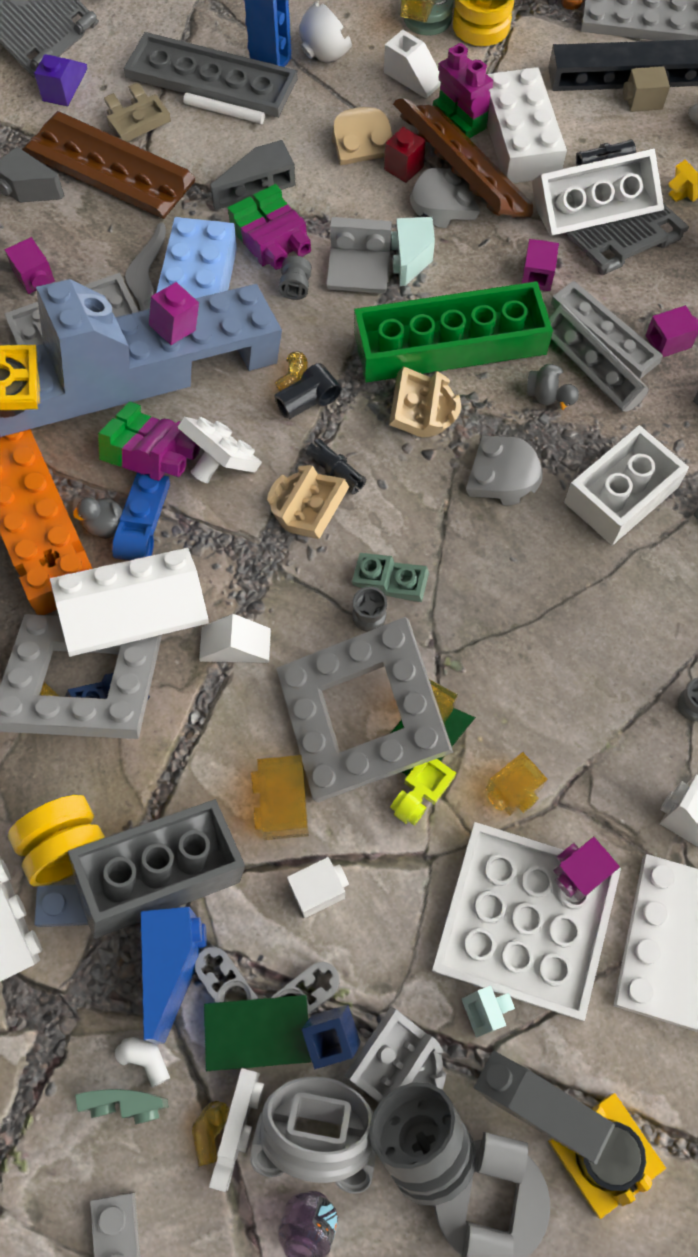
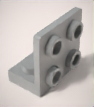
M331 217V250L327 289L370 293L387 292L392 221Z

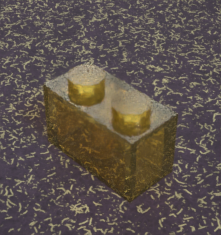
M302 755L257 759L258 771L251 772L253 794L260 793V807H254L255 830L262 829L264 840L309 836Z

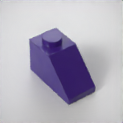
M44 54L34 73L42 101L68 107L88 69L87 64Z

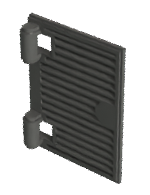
M0 0V44L33 78H35L34 73L44 54L60 57L84 36L87 28H94L99 23L96 14L93 11L90 12L80 0ZM79 14L81 18L74 23L71 19ZM36 51L38 55L30 60L28 56Z
M663 203L664 210L575 230L565 234L598 266V272L601 275H605L621 268L627 258L656 245L659 248H664L681 240L684 232L688 231L689 226ZM669 223L673 230L667 233L660 226ZM610 249L615 256L608 260L601 253Z

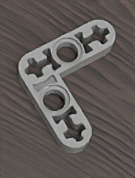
M208 947L200 952L195 963V970L216 1003L225 1002L227 991L233 987L243 988L246 991L247 1000L258 999L226 952L217 947ZM210 956L215 960L223 959L219 967L226 978L229 977L231 972L236 975V978L225 982L218 992L213 988L215 985L220 984L218 978L212 972L206 975L204 973V970L208 967L205 960ZM317 962L271 998L284 997L289 994L296 996L305 995L297 988L301 982H304L306 989H308L315 983V972L320 971L323 975L329 972L332 975V978L329 980L331 988L325 992L320 987L311 993V996L317 1001L309 1005L307 1000L309 1016L338 991L340 985L339 974L333 965L327 962Z

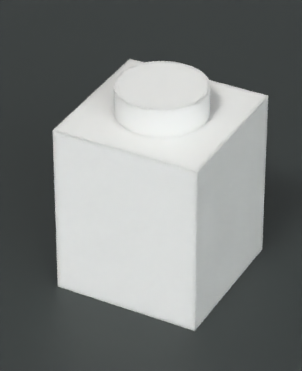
M329 857L287 877L288 884L304 919L345 899L344 887L349 885L340 864L333 867Z

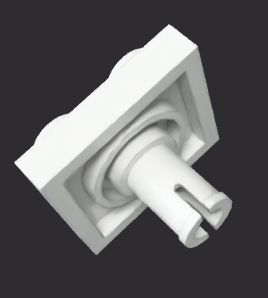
M184 417L178 426V429L204 450L201 458L191 470V474L204 483H209L210 478L220 464L226 468L255 473L262 463L253 455L255 450L250 445L241 440L237 442L230 436L232 431L219 421L213 424L202 417H199L198 420Z

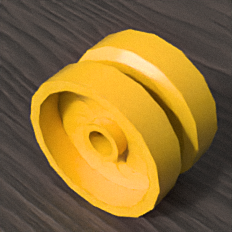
M455 0L453 30L456 36L474 46H490L504 40L510 31L514 0Z
M71 795L45 803L24 815L9 829L7 837L14 852L18 856L25 857L21 867L29 884L32 886H45L72 876L73 872L68 851L105 838L98 825H90L94 814L84 796Z

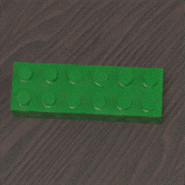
M537 281L354 309V335L365 383L397 378V373L403 366L425 374L547 355L553 333Z

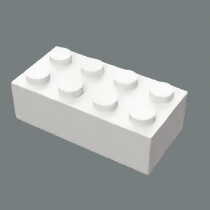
M539 67L487 74L494 80L493 88L489 89L491 96L487 126L501 171L512 183L532 181L541 174L562 170L567 149Z

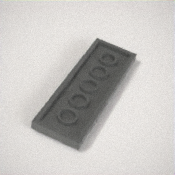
M144 32L123 68L125 78L182 93L187 92L261 111L266 115L278 118L298 80L297 70L148 32Z

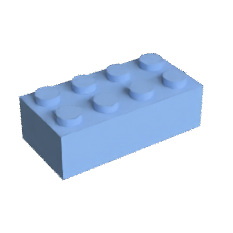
M175 217L156 293L175 282L194 298L228 291L237 251L234 223Z

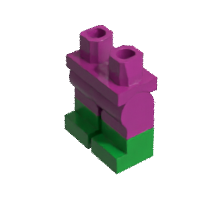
M458 43L449 48L448 58L438 63V80L441 82L439 97L433 100L432 105L439 107L470 139L487 129L491 96L489 89L493 88L494 80L486 74L487 65L481 60L475 59L472 61L467 57L468 48L462 43Z
M277 184L253 194L254 200L249 196L227 207L229 222L234 223L235 235L258 258V262L262 267L270 264L275 270L282 268V262L288 257L289 253L294 251L298 256L303 257L311 252V241L307 235L306 222L283 199L282 191Z
M131 401L98 433L99 460L141 474L150 473V478L157 481L166 473L179 478L185 470L186 458L194 460L199 455L200 446L178 429L180 421L175 423L165 418L159 420L141 413V405Z

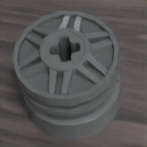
M412 1082L397 1087L381 1100L372 1115L369 1128L371 1147L403 1195L418 1205L436 1206L453 1200L466 1189L474 1175L477 1153L473 1138L465 1124L461 1121L460 1115L452 1101L442 1089L430 1083Z

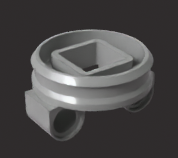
M304 1077L289 1081L276 1089L268 1097L263 1107V1112L260 1113L252 1142L251 1165L257 1173L266 1177H277L285 1172L300 1180L316 1183L335 1182L345 1192L362 1193L372 1183L376 1153L371 1147L369 1134L373 1111L357 1091L334 1079ZM297 1117L339 1124L342 1126L340 1138L296 1131Z
M483 1132L482 1140L474 1141L477 1153L475 1172L516 1183L509 1230L503 1231L466 1221L473 1176L466 1189L453 1200L434 1206L438 1225L446 1240L462 1257H528L538 1247L548 1227L550 1197L546 1181L536 1163L528 1156L527 1142Z

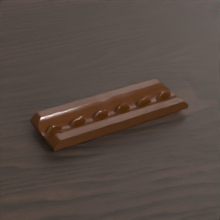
M403 98L394 101L393 105L401 112V119L413 125L418 130L417 135L435 148L434 153L452 165V172L470 184V191L482 197L488 203L486 206L492 213L498 216L505 214L514 218L518 216L531 218L533 215V203L439 107L433 105L415 106L410 100Z
M60 111L54 113L43 125L39 133L32 137L21 149L39 162L162 219L166 218L195 182V177L188 169Z

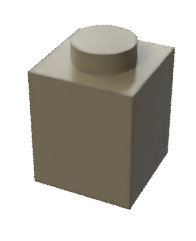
M665 67L631 69L628 82H625L623 86L624 100L628 101L630 112L663 110L670 88Z

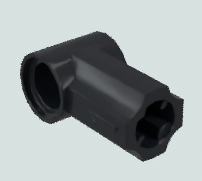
M316 363L303 373L301 380L276 393L274 398L282 415L290 420L316 404L321 406L331 404L339 397L342 387L322 363Z

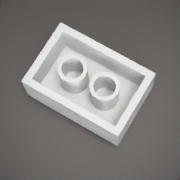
M639 425L571 482L564 503L613 546L679 488L689 466Z

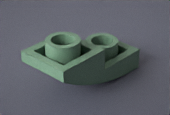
M360 553L352 584L359 588H378L386 596L422 602L429 571L427 566L394 563L392 556Z
M105 1089L75 1094L78 1112L90 1111L91 1118L115 1113V1104L119 1103L121 1117H134L135 1125L159 1119L158 1110L169 1107L168 1099L142 1091Z

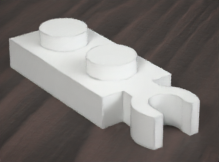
M241 1068L209 1188L223 1192L228 1191L239 1151L246 1153L253 1127L246 1125L250 1109H258L264 1089V1084L258 1082L260 1073Z

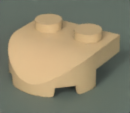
M359 107L341 112L334 121L332 142L335 143L340 166L385 157V143L392 137L387 116L381 110L373 107Z
M403 366L397 373L389 425L419 437L436 436L445 431L458 418L461 411L459 394L454 395L448 386L450 380L443 374L436 372L432 377H428Z
M312 465L299 466L298 473L288 478L285 475H281L274 482L268 493L267 500L273 515L286 531L320 539L349 489V485L343 478L318 474Z

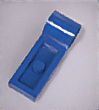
M137 472L114 535L112 547L114 559L130 561L152 556L154 548L153 534L170 487L169 476H163L157 481L151 479L150 474Z

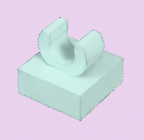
M491 986L462 998L476 1038L506 1026L502 1014L515 1009L509 993L496 998Z

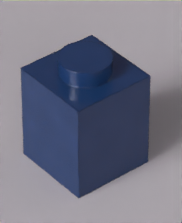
M348 1004L312 1015L302 1028L314 1070L352 1059L361 1044Z

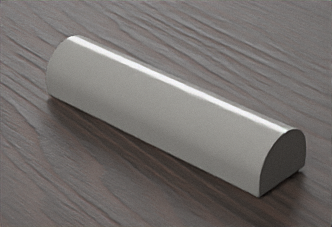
M560 304L549 317L553 329L551 339L622 411L627 412L635 408L645 398L649 388L565 305Z

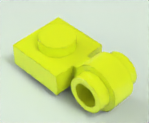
M438 759L414 767L404 783L413 791L406 793L402 790L390 806L395 811L394 816L405 824L410 822L412 825H416L427 809L422 804L423 798L435 805L455 778L456 772Z

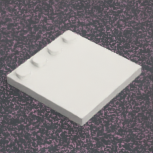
M474 822L432 972L480 988L491 986L495 993L501 995L509 993L513 999L579 1021H585L621 868L616 870L587 896L578 901L574 895L571 898L568 897L555 881L558 876L553 870L561 864L557 856L564 851L563 849Z
M646 854L642 859L613 1006L698 1032V869Z

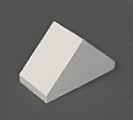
M235 614L205 625L201 630L199 660L200 662L269 663L271 629Z

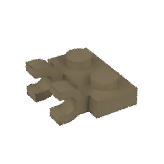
M139 82L128 86L134 98L131 99L132 105L126 108L122 107L114 93L104 97V101L109 107L106 110L108 125L117 138L126 142L171 122L170 113L158 96L154 94L148 97Z

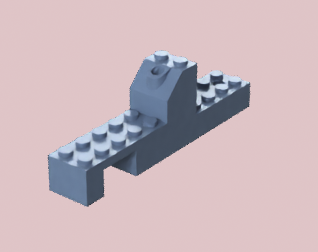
M71 279L37 286L43 344L36 346L41 404H38V409H28L13 417H0V437L127 404L129 401L134 402L191 387L192 361L238 350L248 371L277 364L282 329L257 284L195 298L199 302L196 331L173 345H170L149 326L150 309L115 317L112 312V305L104 295Z

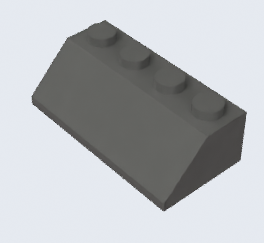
M216 799L68 851L80 903L94 939L140 922L141 911L176 908L240 883L245 868V863Z

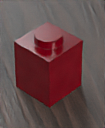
M402 127L385 143L384 170L407 183L424 167L426 140L407 128Z

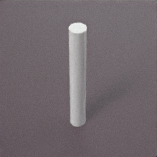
M187 92L184 95L183 102L186 105L259 124L264 122V112Z

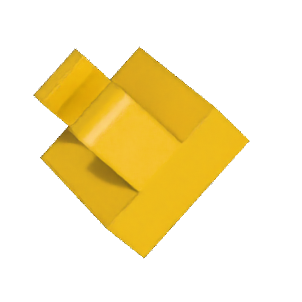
M686 159L675 166V177L669 182V187L672 190L668 194L675 202L686 197L692 202L698 199V172Z

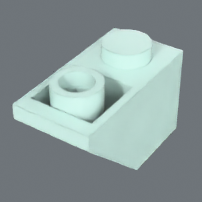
M432 217L397 218L396 231H391V250L397 251V255H393V274L399 273L400 286H406L433 261L435 237Z

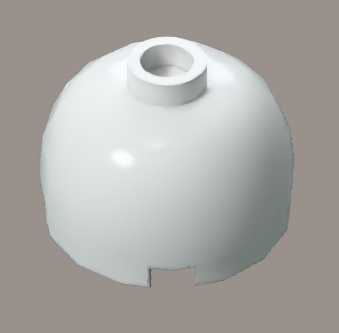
M316 1L303 15L299 26L300 37L303 40L300 46L310 59L315 56L322 62L330 63L337 61L351 49L352 43L349 35L344 39L341 34V30L344 28L343 25L323 3L319 6V1Z

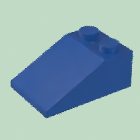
M190 907L141 911L144 1040L154 1044H165L196 971L195 963L200 954V948L207 946L205 923H201V918L197 917Z

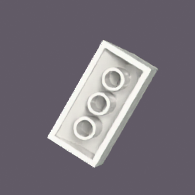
M655 149L541 174L532 180L537 212L550 236L664 210Z
M188 548L50 578L69 657L209 623L197 570Z

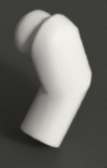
M128 1037L122 1040L121 1044L116 1047L115 1058L117 1062L124 1066L127 1063L143 1066L151 1087L160 1085L170 1079L156 1044L137 1037Z

